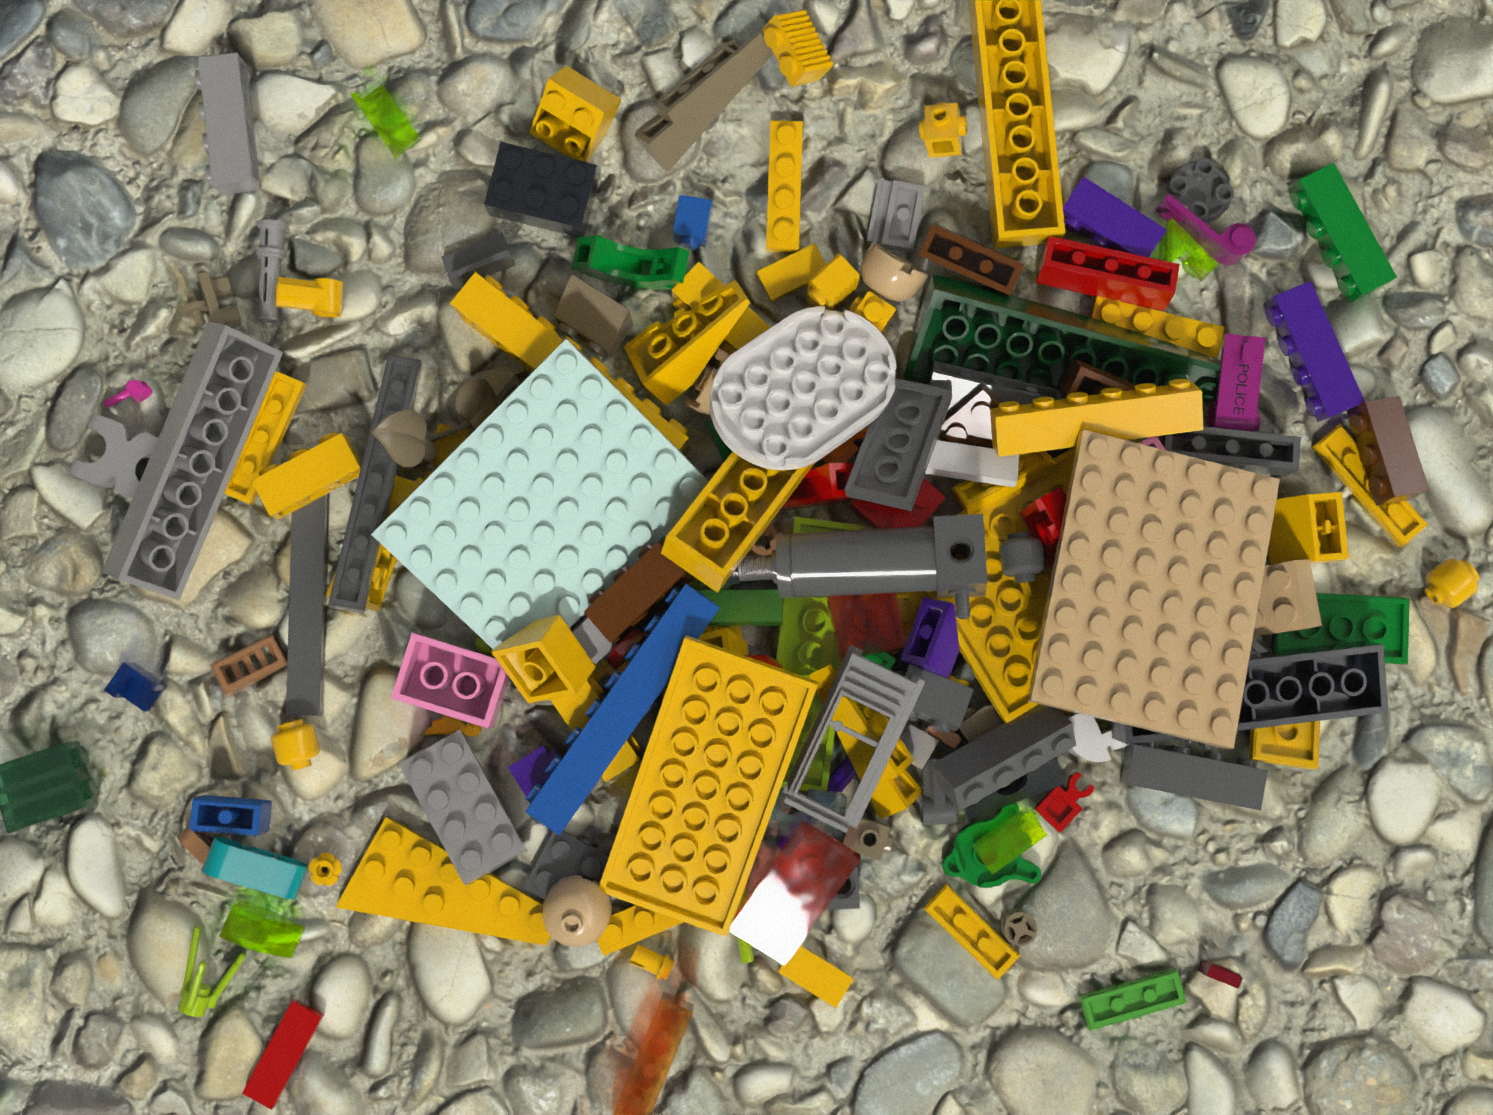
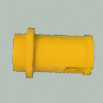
M638 943L629 964L656 975L657 980H660V978L667 980L675 961L669 959V954L665 957Z

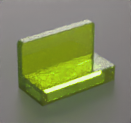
M383 85L362 99L356 91L350 94L395 159L422 141Z
M1025 806L971 845L991 874L996 873L1047 836V833L1035 818L1036 813L1032 808Z

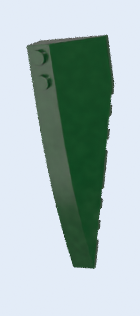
M932 274L921 306L903 376L905 379L928 384L933 362L938 361L1059 389L1074 358L1135 385L1151 383L1159 387L1169 385L1171 380L1188 379L1202 390V402H1213L1217 398L1221 360L1081 314Z

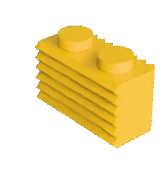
M805 9L774 15L762 29L765 43L772 49L779 62L780 72L786 76L791 87H797L800 84H808L814 81L817 82L833 66V61L830 60V55H827V50L824 49L821 38H818V32H815L816 27L812 26L813 21H809L810 16L806 15L807 10Z
M838 253L809 279L806 294L808 299L806 301L810 307L825 306V310L836 311V308H840L841 304H845L846 299H850L851 295H855L860 274L841 254Z

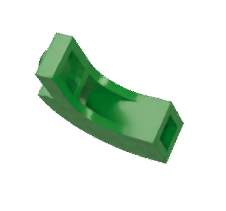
M598 235L578 237L571 270L611 283L644 289L671 290L673 289V284H683L684 276L687 272L689 251L681 247L656 250L634 248Z

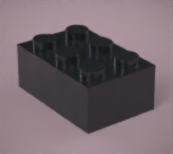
M500 142L484 206L489 216L575 237H585L600 180L599 170L596 164Z

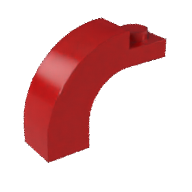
M855 462L828 463L809 470L779 511L824 506L854 499L846 496L845 487Z

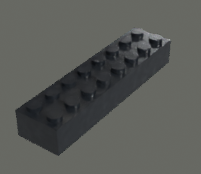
M1356 641L1250 654L1237 731L1389 712L1384 645L1368 641ZM1111 721L1112 738L1125 744L1180 738Z

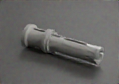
M258 220L257 227L260 229L259 248L256 249V255L260 259L257 320L260 322L277 323L279 322V307H275V291L277 278L280 277L281 261H284V258H286V251L283 250L284 231L287 230L288 224L278 220Z

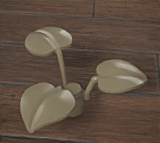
M471 379L465 381L459 387L455 396L456 410L459 416L465 420L462 424L433 436L425 437L427 433L425 419L417 411L406 409L392 413L373 428L371 433L383 444L391 458L403 467L420 465L422 471L434 472L438 467L430 465V462L436 456V448L433 442L465 430L469 426L474 431L498 407L497 398L486 379Z

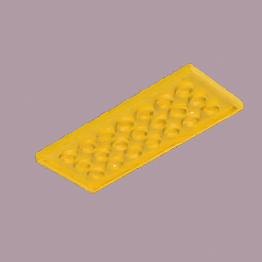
M686 635L599 885L600 890L609 896L727 937L815 695L818 681Z

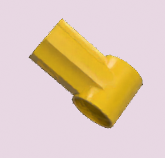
M278 277L275 291V307L311 311L313 315L321 317H341L344 283L328 278H318L309 281Z

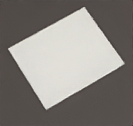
M911 724L901 738L914 758L911 764L920 769H923L939 742L936 738Z

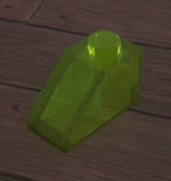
M243 900L232 905L219 937L252 951L291 959L306 926L247 900Z

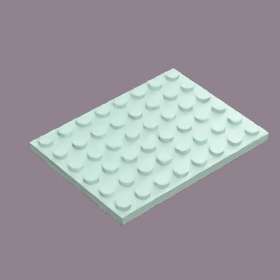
M566 338L371 535L494 649L535 620L560 615L570 628L585 614L584 611L590 606L588 601L595 593L601 589L606 591L615 583L613 577L626 566L631 568L640 559L638 554L645 546L652 542L656 544L677 524L708 484L709 480Z

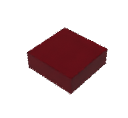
M633 629L613 647L607 663L614 670L618 669L627 661L625 657L636 642L642 644L645 635L639 629Z
M1205 959L1201 960L1197 970L1207 977L1238 989L1243 979L1239 973Z

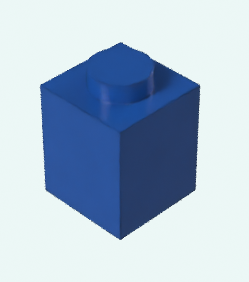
M679 195L673 228V240L678 242L680 247L691 250L698 249V246L706 247L713 210L712 200Z

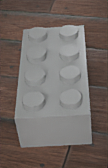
M461 730L399 763L464 885L473 883L528 851Z

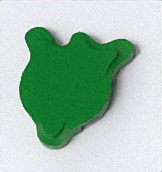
M1013 803L1000 808L996 814L988 819L976 820L965 825L954 838L949 853L942 859L941 866L943 871L948 876L960 877L980 888L1000 886L1014 879L1031 884L1039 882L1042 875L1040 868L1021 857V851L1030 846L1031 839L1017 826L1020 813L1019 806Z

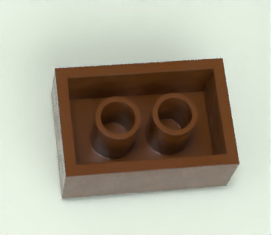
M652 542L645 546L638 554L640 559L631 568L629 566L622 568L613 577L615 583L606 591L604 589L599 590L589 599L590 606L584 613L610 643H619L633 629L642 631L651 622L656 613L659 615L668 606L665 600L676 585L683 588L686 583L691 585L697 579L661 554L664 543L657 542L654 544Z

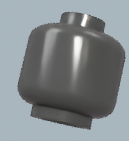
M1018 532L1006 535V541L999 545L1002 573L1008 577H1015V583L1035 581V574L1043 572L1046 567L1042 540L1033 537V532Z

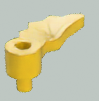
M444 715L440 720H433L432 727L427 728L425 735H451L461 730L469 737H477L481 734L482 727L472 723L465 724L462 720Z

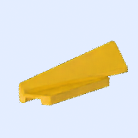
M831 664L809 675L810 679L818 681L816 692L822 704L838 673ZM844 695L832 720H839L844 726L877 742H880L889 722L886 715ZM836 731L861 781L876 747L843 731ZM900 737L870 799L879 818H885L907 809L923 793L920 786L906 771V768L914 761V758Z

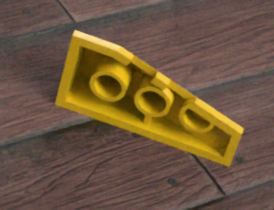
M736 280L702 297L699 305L689 311L681 308L674 312V318L662 325L658 321L649 325L624 346L642 384L666 406L681 396L694 383L750 304L749 299Z

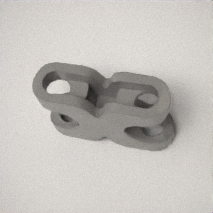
M92 414L88 427L103 436L106 442L105 453L100 460L93 463L73 460L68 473L104 488L115 487L119 494L133 499L158 437L149 433L136 434L133 428L101 415Z

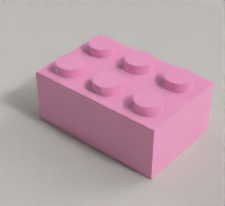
M412 633L391 698L489 729L495 727L510 678L494 657Z

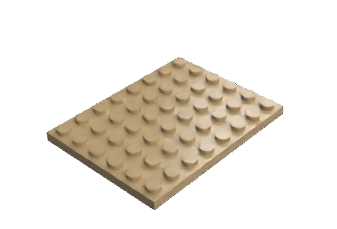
M1087 430L1079 432L1027 701L1226 749H1233L1280 479Z

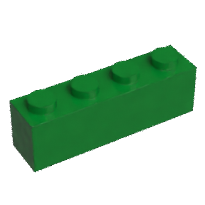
M1334 162L1299 179L1289 189L1293 206L1298 211H1301L1306 220L1307 232L1318 242L1322 250L1321 255L1324 263L1329 268H1332L1338 279L1337 285L1340 292L1345 297H1348L1350 303L1374 292L1397 278Z

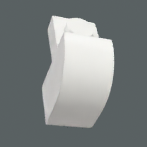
M1072 713L1066 716L1073 724L1076 746L1071 748L1069 752L1080 759L1093 762L1109 761L1111 757L1107 750L1108 746H1110L1111 750H1116L1129 745L1113 739L1111 727L1100 731L1095 717L1079 713Z

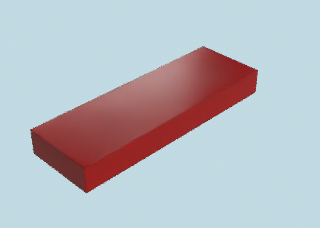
M294 999L290 1003L242 1094L272 1110L281 1097L324 1014Z

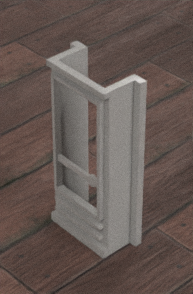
M850 645L783 790V793L787 794L784 803L847 833L850 826L857 828L926 680L915 675L910 680L861 656L863 650ZM843 695L890 717L880 742L844 726L839 720H832ZM829 725L835 731H843L876 747L845 815L798 792Z

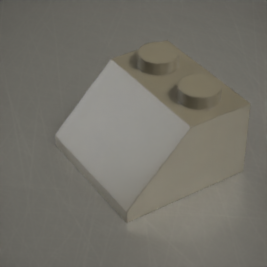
M572 274L554 314L557 323L560 324L558 330L572 339L579 336L587 341L585 346L598 356L602 357L606 353L613 357L633 327L630 310Z

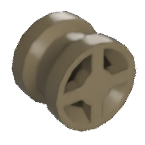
M1011 909L1004 913L1000 920L1001 933L1013 945L1026 946L1033 942L1037 936V923L1024 910Z

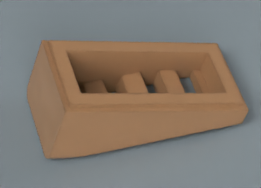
M272 634L210 664V667L226 698L285 667L287 661ZM265 647L268 648L275 661L270 665L261 651ZM253 654L256 655L262 666V669L256 671L249 658ZM242 660L250 675L243 677L237 665ZM229 667H231L237 678V681L233 683L230 682L225 672Z

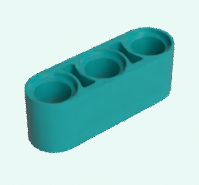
M214 837L201 871L216 879L294 900L298 895L309 866L290 857L229 839Z

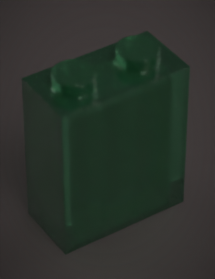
M79 741L64 742L0 764V811L7 834L23 831L99 805L97 800L99 789L96 781L90 777L87 768L89 764L88 753L80 745Z

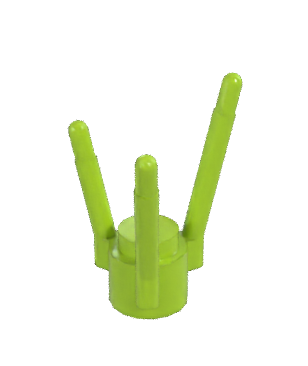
M195 926L193 930L184 983L179 994L181 1000L178 1005L180 1012L193 1017H203L207 1007L215 1008L219 996L246 958L245 953H241L213 993H210L211 987L201 982L206 967L205 961H200L192 981L201 930L199 926Z

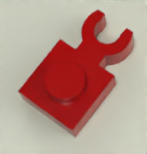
M1074 772L1068 777L1067 787L1064 790L1060 786L1051 789L1033 808L1058 833H1061L1083 809L1076 801L1079 798L1088 797L1094 791L1095 787L1092 784H1088L1081 791L1076 788V781L1081 777L1079 772Z

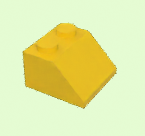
M560 615L535 620L491 651L528 704L577 694L596 668Z

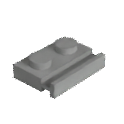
M879 178L866 244L870 245L873 242L885 248L913 252L926 186Z

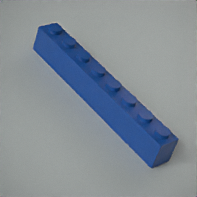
M686 583L683 588L675 586L665 600V603L670 605L663 617L656 613L645 629L650 634L643 645L636 642L625 657L630 662L623 673L616 670L605 687L610 690L603 702L596 698L585 715L590 718L589 722L583 730L577 726L565 742L570 746V749L563 758L557 754L545 772L551 776L543 786L536 783L525 799L531 803L525 812L559 836L671 678L685 636L698 639L719 610V605Z

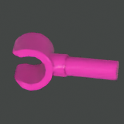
M131 380L125 385L126 389L105 400L104 405L110 408L131 396L137 403L142 402L150 397L153 391L146 382Z

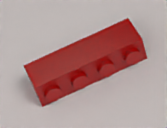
M1049 236L1040 256L1036 284L1165 311L1176 291L1180 264Z

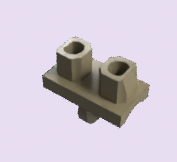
M208 272L198 273L199 282H197L201 301L198 300L196 292L187 293L188 304L180 309L182 316L185 318L193 317L196 326L206 324L204 314H206L209 322L223 324L231 328L241 326V316L236 305L221 309L218 306L217 300L232 297L228 276L210 278Z

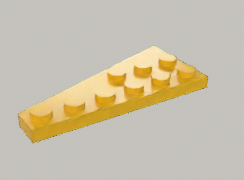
M389 816L385 817L336 905V908L544 946L548 944L551 938L545 929L542 919L544 904L542 901L491 873L469 885H464L443 846Z

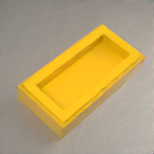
M816 243L756 271V275L772 303L807 286L809 279L823 268L826 263Z
M796 941L778 969V973L835 1008L839 1005L854 979L848 973Z

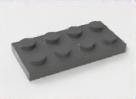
M895 378V390L888 405L879 417L868 426L846 484L845 493L847 497L912 511L952 400V390Z

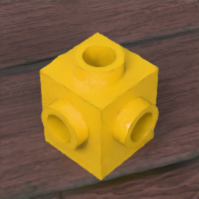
M942 102L936 105L925 106L924 120H919L920 139L925 142L929 158L962 155V136H967L968 127L966 115L961 116L958 103Z

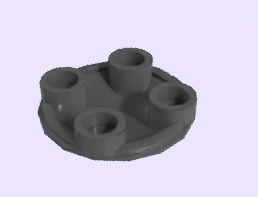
M1201 158L1198 161H1191L1180 166L1171 175L1167 185V195L1173 196L1204 223L1218 219L1228 209L1230 201L1234 197V190L1226 175L1207 158Z

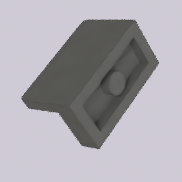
M502 232L441 257L448 272L449 281L455 290L463 287L475 272L485 278L487 274L491 276L516 265Z

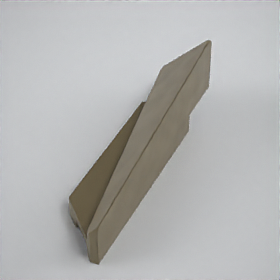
M755 33L743 45H739L736 40L724 43L652 104L660 116L634 136L664 170L669 171L772 56V51L766 45L762 33Z

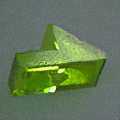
M1173 218L1163 226L1167 231L1159 241V260L1174 263L1179 259L1182 262L1184 271L1193 278L1197 277L1200 281L1219 265Z

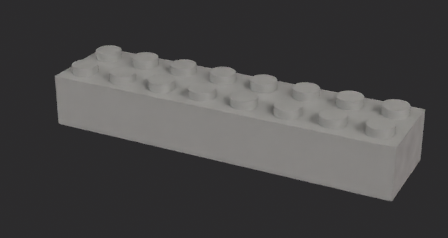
M207 322L102 572L129 584L180 600L283 352L226 325Z

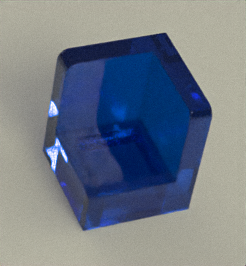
M123 662L104 691L114 698H125L142 711L149 712L168 685L138 664Z

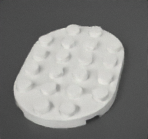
M825 306L797 311L734 352L722 364L715 376L710 393L709 406L712 422L723 442L739 457L754 465L772 470H793L806 467L817 462L873 422L884 411L896 386L895 370L897 366L894 353L882 333L868 320L853 312L844 310V313L825 310Z

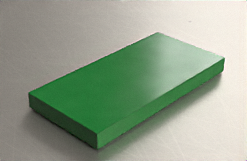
M1316 593L1322 626L1272 634L1271 651L1368 641L1384 645L1385 664L1408 665L1410 598Z

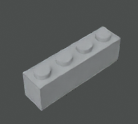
M238 53L199 57V70L195 71V79L198 89L202 90L203 101L199 102V113L206 126V133L202 134V142L205 152L209 153L210 165H206L208 183L221 195L261 190L247 65Z

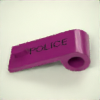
M1170 194L1155 209L1167 223L1179 229L1223 265L1230 266L1236 264L1255 246L1256 236L1250 226L1243 223H1235L1219 235Z
M1224 334L1217 398L1209 407L1207 427L1257 432L1259 430L1261 415L1260 412H1257L1265 337Z

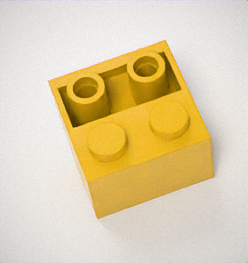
M565 66L548 78L529 133L571 159L588 162L610 129L622 99L570 67Z
M1342 492L1307 494L1276 499L1268 546L1269 565L1310 559V564L1338 562L1349 559Z

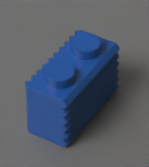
M212 795L196 796L192 800L189 828L192 832H219V834L226 833L227 835L232 833L233 835H253L256 837L266 834L270 830L272 800Z

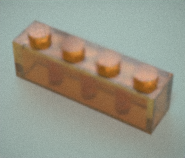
M664 991L662 992L612 1115H651L693 1014L694 1004Z

